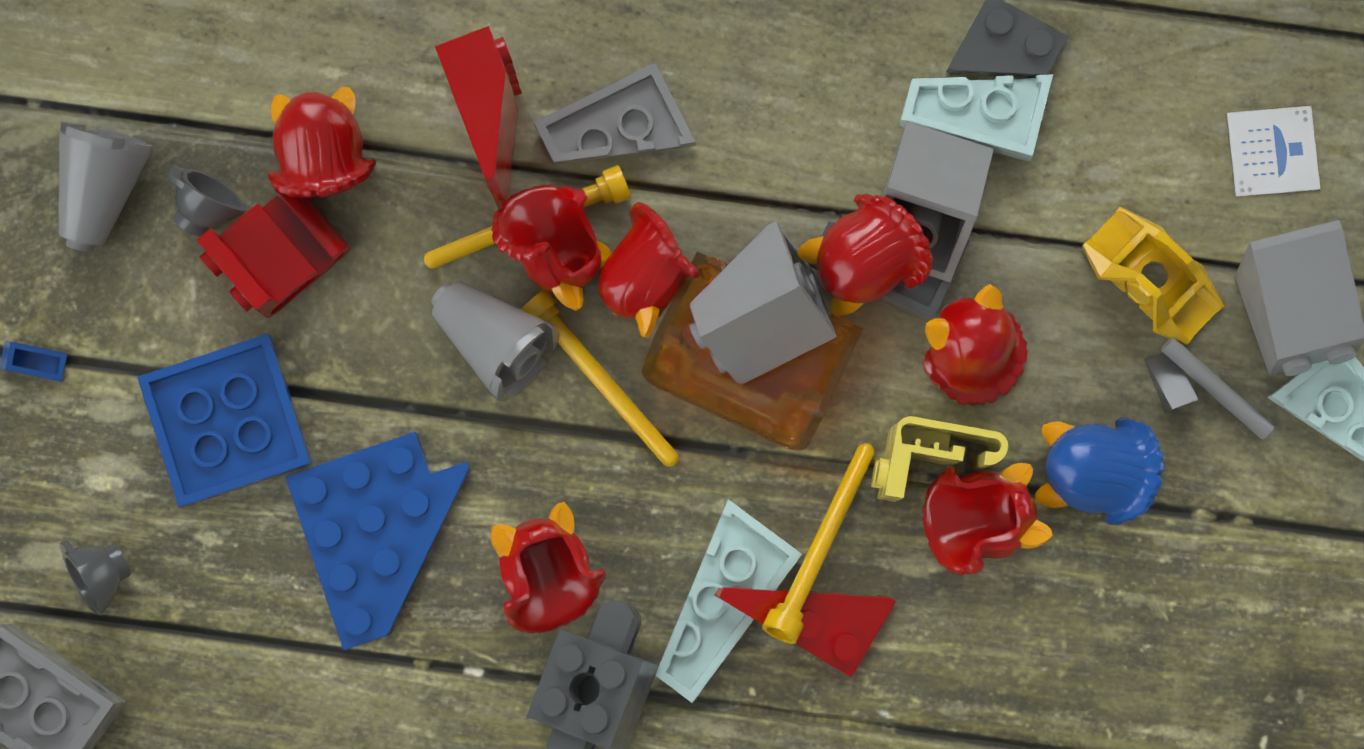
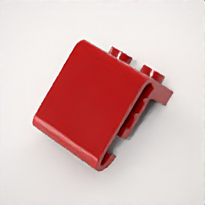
M277 189L274 190L278 195L262 207L257 203L220 235L210 228L196 240L205 250L199 257L216 277H219L224 272L235 285L229 290V293L246 312L254 308L266 318L277 314L351 250V247L309 198H291Z

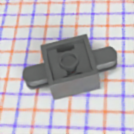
M614 600L603 602L597 610L587 637L567 630H559L527 714L528 718L553 727L545 749H595L596 745L605 749H628L659 667L657 664L630 654L642 623L641 615L631 605Z

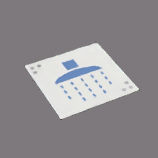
M1311 106L1227 113L1236 197L1320 190Z

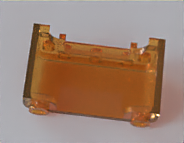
M697 251L691 263L699 270L701 275L695 279L687 277L674 295L654 335L642 367L644 378L657 389L781 447L796 451L806 449L827 411L863 328L851 323L843 316L830 315L837 335L836 338L743 385L739 384L728 371L722 374L717 369L709 348L707 347L702 350L697 345L690 330V325L695 323L689 304L727 267V264L722 260L708 257Z

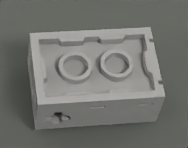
M0 624V743L9 749H94L126 700L15 624Z

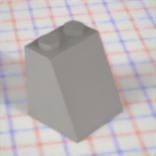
M907 121L882 197L886 196L894 200L897 205L903 206L908 213L913 215L916 222L923 229L922 233L928 239L933 256L932 270L929 276L951 282L978 216L994 149Z
M1340 220L1249 243L1235 274V280L1269 375L1284 372L1286 376H1294L1308 371L1312 368V364L1328 360L1330 365H1337L1356 357V353L1364 343V322Z
M777 221L767 225L689 304L695 323L690 325V330L697 345L702 350L708 347L717 369L722 374L728 371L739 386L837 337L814 271L807 262L799 258L797 254L798 249Z

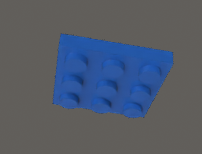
M268 333L137 377L179 508H184L313 464L272 337Z

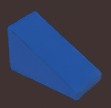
M4 342L0 370L62 381L67 354L16 342Z

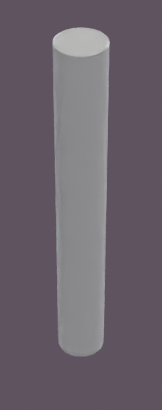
M1171 337L1162 346L1161 351L1261 440L1271 434L1274 426L1174 337Z

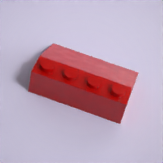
M487 26L435 46L484 179L499 210L501 209L500 205L509 199L518 108L514 97L522 94L504 38L500 37L494 40L490 27Z

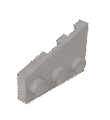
M656 63L534 122L535 128L554 165L696 146V142Z

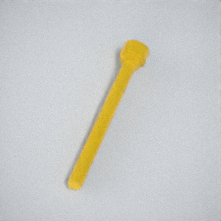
M619 164L603 170V176L595 179L596 184L582 189L588 197L584 208L604 200L605 204L614 201L616 205L632 198ZM492 226L427 252L424 256L425 265L428 268L435 269L494 245L495 243L492 239L493 232L491 231Z
M542 290L527 302L521 310L550 323L559 332L558 344L662 464L667 467L675 466L679 460L678 453L559 318L560 311L555 306L558 302L551 293Z
M862 443L857 447L784 603H778L776 609H770L762 625V629L775 639L795 644L804 627L801 622L803 614L800 611L874 456V448L869 443Z

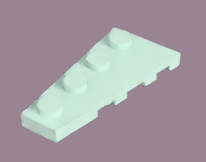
M729 499L655 675L691 703H693L754 620L714 596L717 589L739 586L776 590L802 555Z

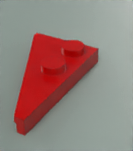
M733 586L718 588L714 596L763 625L770 609H776L778 603H784L789 590H766ZM810 591L800 611L803 614L801 622L804 627L795 644L852 678L896 601L885 595L865 596Z

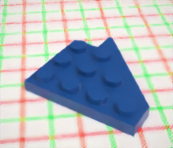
M417 432L400 436L285 477L343 651L390 635L470 471L469 463L464 462L431 474Z

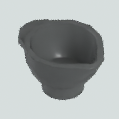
M173 166L169 170L168 178L177 186L175 201L178 210L173 220L188 233L202 236L210 227L219 226L247 211L246 206L234 190L218 178L203 171L190 168L185 169Z
M65 540L60 543V549L66 569L85 603L92 611L101 616L117 593L120 581L131 576L129 566L115 544H111L104 549L94 545L73 548L70 542Z

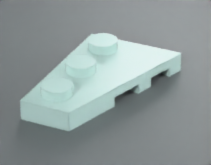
M1053 74L1037 75L1036 78L1013 79V76H996L993 80H968L966 77L912 79L899 126L905 127L906 122L910 121L993 148L995 153L1029 162L1034 153Z
M1356 357L1337 365H1330L1328 360L1312 364L1311 369L1295 375L1267 397L1364 462V367Z

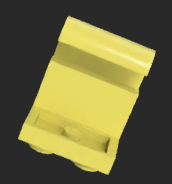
M913 416L905 417L893 425L888 432L884 458L875 461L871 487L879 488L877 499L896 502L904 498L910 459L948 466L962 462L965 447L955 445L949 447L951 438L984 444L988 447L989 452L985 451L974 456L972 470H980L1000 462L1005 457L1008 451V441L1002 433Z

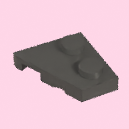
M985 0L951 61L947 72L955 75H961L962 72L988 73V76H1007L1011 74L1021 75L1023 78H1036L1037 75H1047L1068 35L1003 0Z

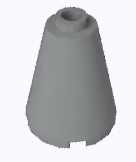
M61 122L59 129L58 235L67 239V247L85 252H93L94 245L104 246L151 154L152 145L118 132L102 128L100 130L89 129L86 132V125Z
M462 281L444 284L432 298L431 303L434 306L432 309L433 318L489 392L499 401H505V393L513 398L530 385L547 364L541 358L547 346L552 350H555L557 346L559 332L553 325Z

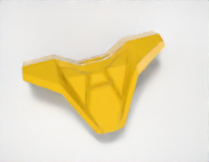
M1119 207L1113 216L1082 246L1098 280H1110L1122 292L1128 291V297L1133 302L1138 303L1139 308L1153 320V332L1169 339L1174 337L1179 343L1188 345L1195 334L1224 307V303L1202 264L1192 259L1176 244L1163 227L1123 207ZM1158 263L1164 267L1167 279L1162 287L1157 288L1141 274L1146 264Z

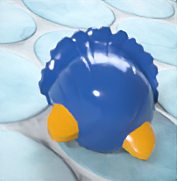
M1128 417L1125 419L1119 418L1115 422V429L1101 424L1072 426L1060 421L1043 425L1041 433L1046 443L1050 446L1045 466L1048 482L1038 489L1035 494V501L1051 508L1070 506L1085 513L1106 512L1107 517L1105 521L1109 525L1118 526L1128 520H1135L1138 515H1143L1153 505L1158 494L1157 489L1162 486L1161 474L1164 472V463L1162 462L1164 456L1163 452L1160 451V443L1155 438L1156 435L1144 422H1136Z

